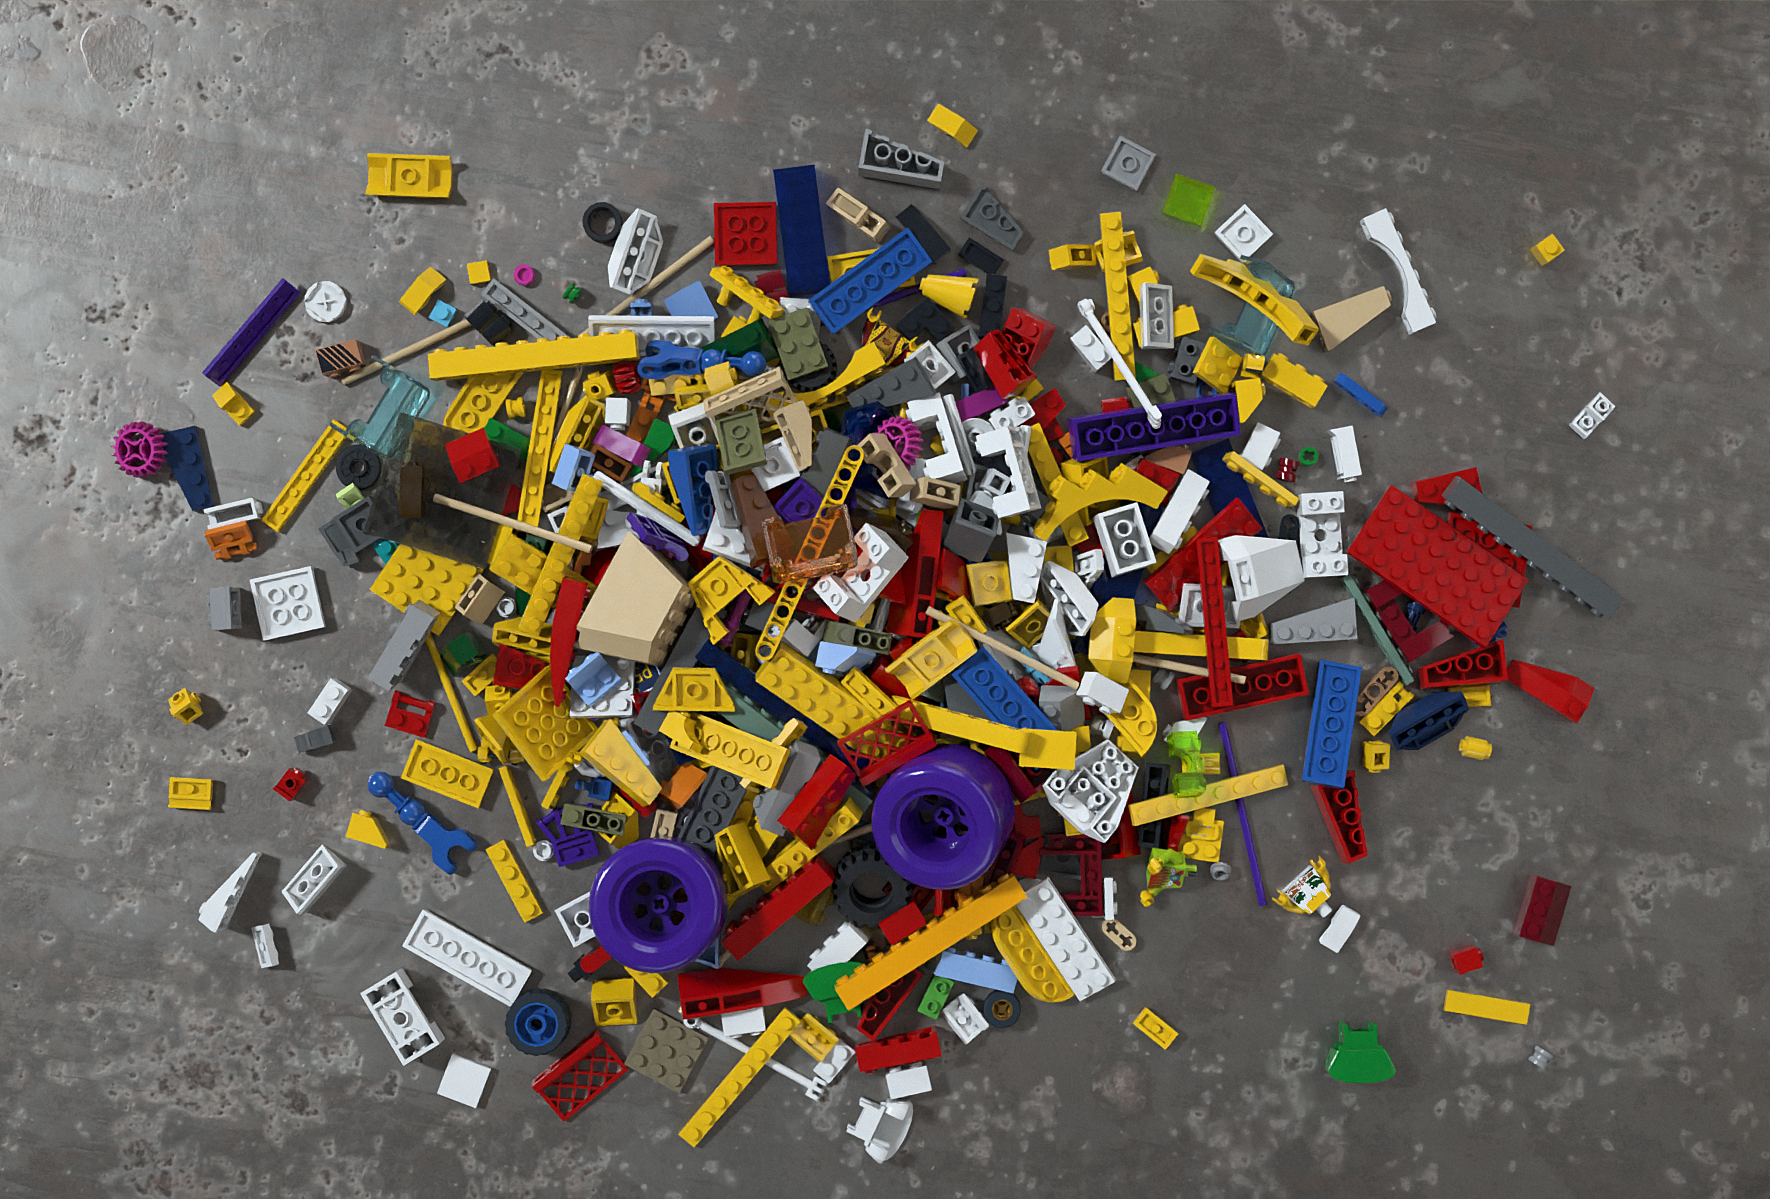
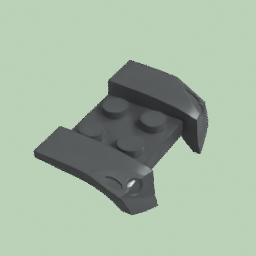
M388 485L333 517L330 522L318 529L340 564L345 567L359 562L361 558L358 552L391 532L394 539H396L408 527L409 520L408 518H399V501H397L396 495Z

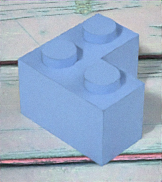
M565 444L552 484L567 491L575 492L583 473L591 477L594 476V473L590 472L596 454Z

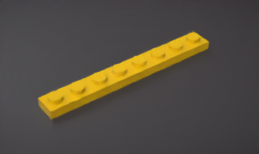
M1121 212L1101 213L1099 216L1110 338L1136 379ZM1113 360L1114 381L1126 380Z
M552 369L541 370L517 519L539 527L563 375L562 371Z
M584 473L582 474L557 534L579 541L603 481ZM553 542L519 623V630L539 636L575 548Z
M1280 764L1128 805L1132 825L1137 826L1288 785L1284 765Z
M784 1007L681 1129L678 1135L695 1147L801 1022V1019Z

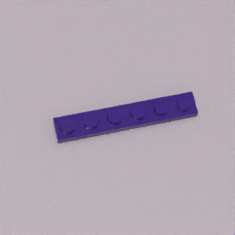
M282 278L202 372L203 375L220 387L298 296L300 291Z

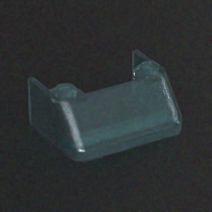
M1241 255L1240 259L1249 265L1248 270L1255 278L1270 282L1281 296L1289 299L1292 298L1295 290L1292 280L1267 261ZM1245 301L1235 324L1226 323L1221 330L1209 327L1208 332L1222 342L1244 352L1265 356L1279 327L1265 314Z
M373 354L371 358L385 366L380 375V381L388 387L367 422L360 419L354 420L346 430L332 422L329 426L375 454L388 459L395 455L413 426L414 420L418 418L430 397V390L425 385Z

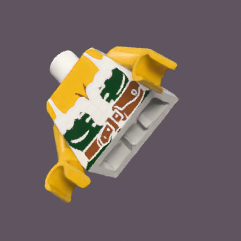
M1318 855L1319 861L1317 863L1310 860L1312 866L1309 865L1283 890H1278L1277 892L1280 893L1279 898L1275 899L1272 897V900L1289 912L1300 915L1306 912L1310 915L1316 910L1322 917L1327 916L1332 909L1325 902L1331 896L1329 892L1331 883L1329 873L1325 867L1326 862L1320 855Z

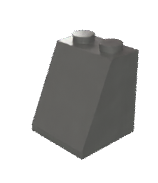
M961 498L944 537L941 549H947L954 554L965 557L969 561L981 563L996 536L1000 518H998V515H995L992 509Z

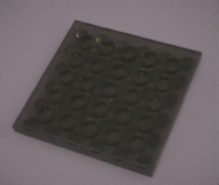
M400 412L363 533L486 570L500 523L434 502L433 498L435 494H439L503 515L523 449L489 439L501 466L464 483H459L445 444L470 433ZM406 462H419V466H425L426 517L399 518L400 467L406 466Z

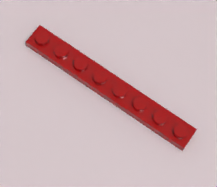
M1218 537L1196 539L1211 707L1233 706Z

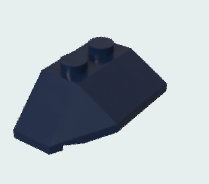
M1433 692L1399 711L1389 732L1395 749L1419 750L1454 730L1464 713H1467L1469 710L1464 694L1462 692Z

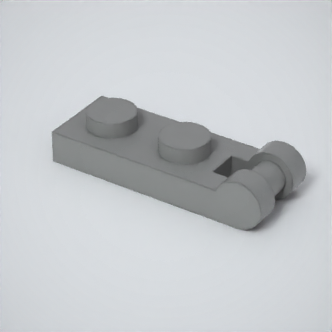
M707 471L705 473V481L710 485L720 527L736 528L742 525L729 475H726L725 471Z

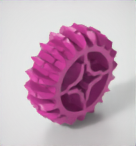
M890 417L889 420H883V425H878V432L874 433L885 434L907 470H911V465H916L915 459L921 458L918 454L919 451L924 450L920 447L923 440L919 437L922 433L917 430L918 426L909 419ZM898 430H902L904 434H899Z
M139 421L138 423L131 422L130 425L125 424L123 429H119L117 431L119 436L113 438L116 444L111 446L115 449V452L111 455L117 456L114 463L121 464L119 470L126 471L127 475H133V477L137 478L140 476L148 477L149 474H155L157 469H161L160 463L166 461L163 455L168 452L163 449L167 445L166 442H162L165 436L158 435L160 429L153 428L151 423L146 424L144 421ZM137 433L144 435L141 439H135L133 436ZM136 460H144L146 462L142 466L135 464Z

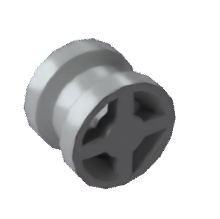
M1158 667L1151 678V682L1159 684L1160 688L1165 690L1173 680L1175 673L1167 671L1166 668Z
M1536 1045L1534 1054L1528 1060L1547 1071L1549 1061L1553 1060L1555 1056Z

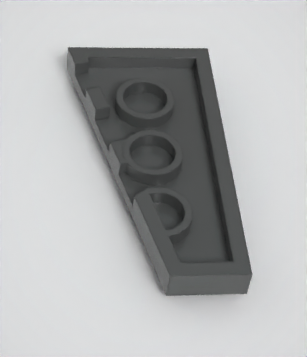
M915 356L853 391L846 397L856 414L933 396L937 392Z

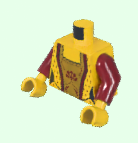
M871 307L862 329V345L866 346L874 342L886 363V368L889 366L896 367L905 363L906 353L915 352L924 343L917 346L915 340L918 337L911 341L907 340L879 319L882 315L881 310L878 315H874L872 313L874 307Z

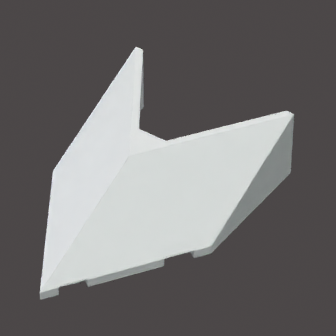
M1059 599L1053 602L1041 642L1033 644L1029 649L1026 648L1035 660L1054 670L1062 667L1077 666ZM980 617L988 628L987 632L983 634L1017 651L1024 647L1018 640L1000 627H998L999 631L993 632L986 619ZM978 641L980 648L984 647L1014 681L1023 677L1034 679L1030 673L1027 674L1026 668L1021 662Z

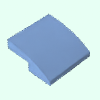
M700 280L664 300L671 316L714 317V320L719 318Z

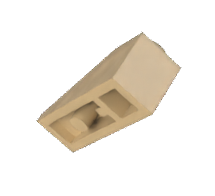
M802 400L782 407L773 413L798 472L812 465V419L809 409Z

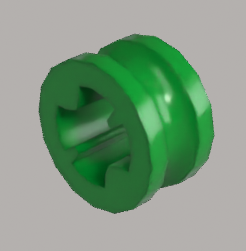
M574 283L567 288L562 297L563 299H569L570 304L575 302L582 291L580 287L576 288Z
M1305 447L1298 455L1299 462L1304 466L1313 465L1318 460L1317 450L1313 447ZM1305 451L1308 454H1313V457L1311 458L1313 459L1312 462H1310V460H1304L1303 457L1305 456V454L1303 453Z

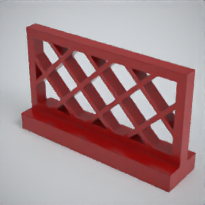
M790 554L781 556L786 565L777 570L774 569L771 561L766 563L761 582L765 584L766 578L775 575L780 585L773 589L776 593L765 602L776 603L781 592L778 589L783 588L785 584L781 582L777 573L785 568H788L790 571V565L794 564L797 556ZM817 562L813 570L816 568L823 569L824 573L827 571L833 572L832 575L834 576L837 574L844 575L847 572ZM769 568H771L773 571L770 574H768ZM807 571L801 573L800 575H798V576H796V577H797V578L802 577L803 575H805V574L807 573ZM811 574L810 578L813 585L803 590L802 595L804 598L800 597L795 611L838 622L840 616L836 615L825 602L824 604L818 602L823 600L821 597L815 601L808 600L805 591L813 588L817 583ZM785 591L786 596L789 598H794L797 595V593L791 595L788 594L787 591Z
M911 700L837 741L840 749L859 776V781L863 787L937 746L935 735L929 730ZM909 707L913 713L912 719L899 718L901 711ZM887 719L895 721L893 731L881 728L883 721ZM898 722L910 725L908 734L896 732ZM913 725L922 727L925 732L919 737L910 735ZM868 730L876 731L875 741L863 739L864 732ZM880 732L892 735L889 744L878 742ZM894 736L906 738L905 745L901 747L893 746ZM850 740L859 742L857 751L848 750L844 744ZM861 743L873 745L871 755L859 752ZM876 746L887 748V755L884 757L874 756ZM858 756L870 759L868 766L860 769L856 763Z
M596 1029L532 1080V1088L543 1097L564 1122L628 1071L629 1068L605 1041L600 1031ZM600 1045H603L607 1050L606 1058L594 1057L595 1049ZM582 1060H591L590 1071L578 1070V1063ZM593 1062H606L605 1072L593 1071ZM608 1062H617L621 1069L616 1073L607 1072ZM565 1073H574V1084L561 1083L562 1076ZM577 1074L590 1075L589 1085L576 1084ZM592 1075L604 1076V1083L600 1086L591 1085ZM549 1086L559 1087L558 1097L548 1096L544 1090ZM561 1087L573 1088V1097H560ZM576 1088L588 1089V1095L584 1099L575 1098ZM559 1101L572 1102L571 1109L564 1114L559 1109Z

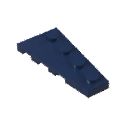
M197 426L158 434L165 436L162 442H166L167 445L163 449L168 453L164 454L192 511L215 507Z

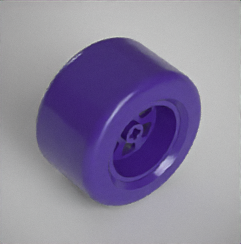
M937 744V746L899 766L882 786L872 811L873 837L883 859L902 878L928 889H956L976 881L994 863L1011 835L1015 820V802L1006 777L985 755L962 745ZM924 795H937L939 800L933 804L927 801ZM920 810L930 811L933 820L926 823L921 816ZM957 822L963 823L969 829L962 836L958 835L954 828ZM937 825L947 829V837L934 831Z
M668 836L646 838L617 850L599 869L589 896L590 922L601 946L612 958L622 965L644 973L675 971L698 959L719 937L728 911L727 887L717 864L704 850L695 844ZM659 875L672 878L668 889L659 888L657 880ZM643 881H646L652 890L647 897L636 892V889ZM679 888H684L688 901L677 903L673 896L674 892ZM656 899H664L663 905L665 907L658 908ZM635 904H645L648 913L641 919H638L634 913L633 906ZM673 910L683 912L685 915L682 922L677 926L673 924L669 917ZM653 917L663 920V931H654L649 928Z

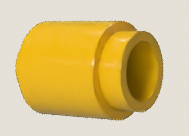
M1466 736L1465 739L1460 741L1459 751L1465 757L1488 760L1491 755L1492 744L1488 743L1487 740Z

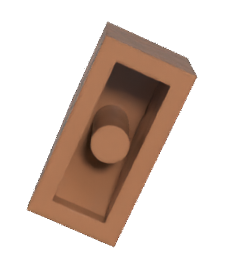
M1186 444L1162 448L1145 456L1144 459L1175 471L1182 476L1185 473L1192 451L1188 449L1189 446Z

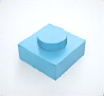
M437 300L429 319L448 328L458 310Z

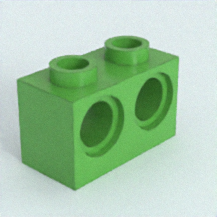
M933 974L918 1004L917 1011L937 1020L954 984V980Z

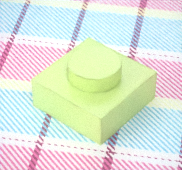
M354 483L336 494L337 499L346 509L365 498Z

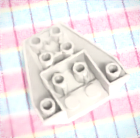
M1239 535L1218 540L1220 561H1228L1237 599L1230 601L1234 622L1255 617L1305 581L1296 540Z
M1107 739L1076 757L1074 770L1056 769L1042 786L1050 805L1080 833L1105 843L1119 825L1138 767Z

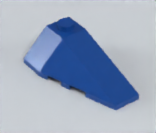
M716 444L668 451L670 473L692 536L708 533L712 522L713 505L711 504L712 493L709 483L705 481V473L709 470L718 472Z

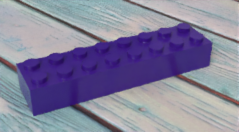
M1226 392L1152 404V406H1157L1162 415L1161 425L1158 429H1154L1148 421V414L1143 406L1069 417L1067 421L1072 458L1076 461H1083L1241 435L1236 393Z

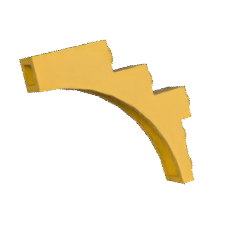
M1200 254L1190 269L1193 276L1212 282L1250 303L1280 327L1293 342L1308 346L1319 330L1296 300L1281 296L1270 282L1255 278L1244 263L1231 259L1223 261Z
M1123 463L1114 469L1111 480L1090 469L1083 475L1080 486L1058 475L1057 479L1051 482L1048 492L1054 498L1046 505L1045 513L1035 523L1032 533L1046 542L1055 528L1067 517L1081 508L1106 500H1132L1157 509L1168 491Z

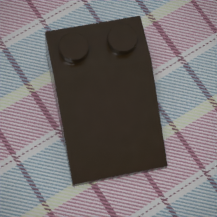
M851 506L847 509L848 522L860 531L864 524L868 523L886 532L904 553L913 544L912 527L905 520L902 519L900 521L893 516Z

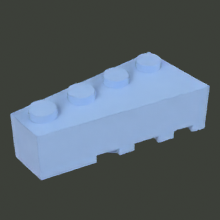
M950 946L925 963V968L936 976L1009 993H1014L1017 977L1005 959H1002V962L996 961L995 957L983 954L982 957L972 951L964 950L963 952Z

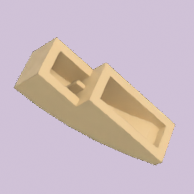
M837 188L825 203L839 216L878 244L891 228L884 219L870 211L867 206L840 188Z

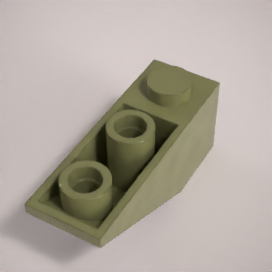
M826 620L822 641L889 655L893 634Z
M567 802L564 803L561 824L623 836L627 815Z

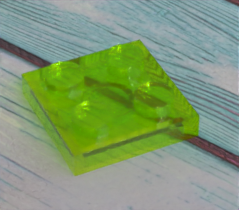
M1176 173L1162 214L1201 227L1215 187Z

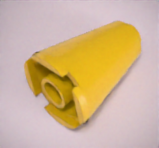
M928 274L927 278H922L919 289L923 290L922 295L958 316L967 319L968 314H965V310L969 311L977 289L973 284L978 283L979 279Z

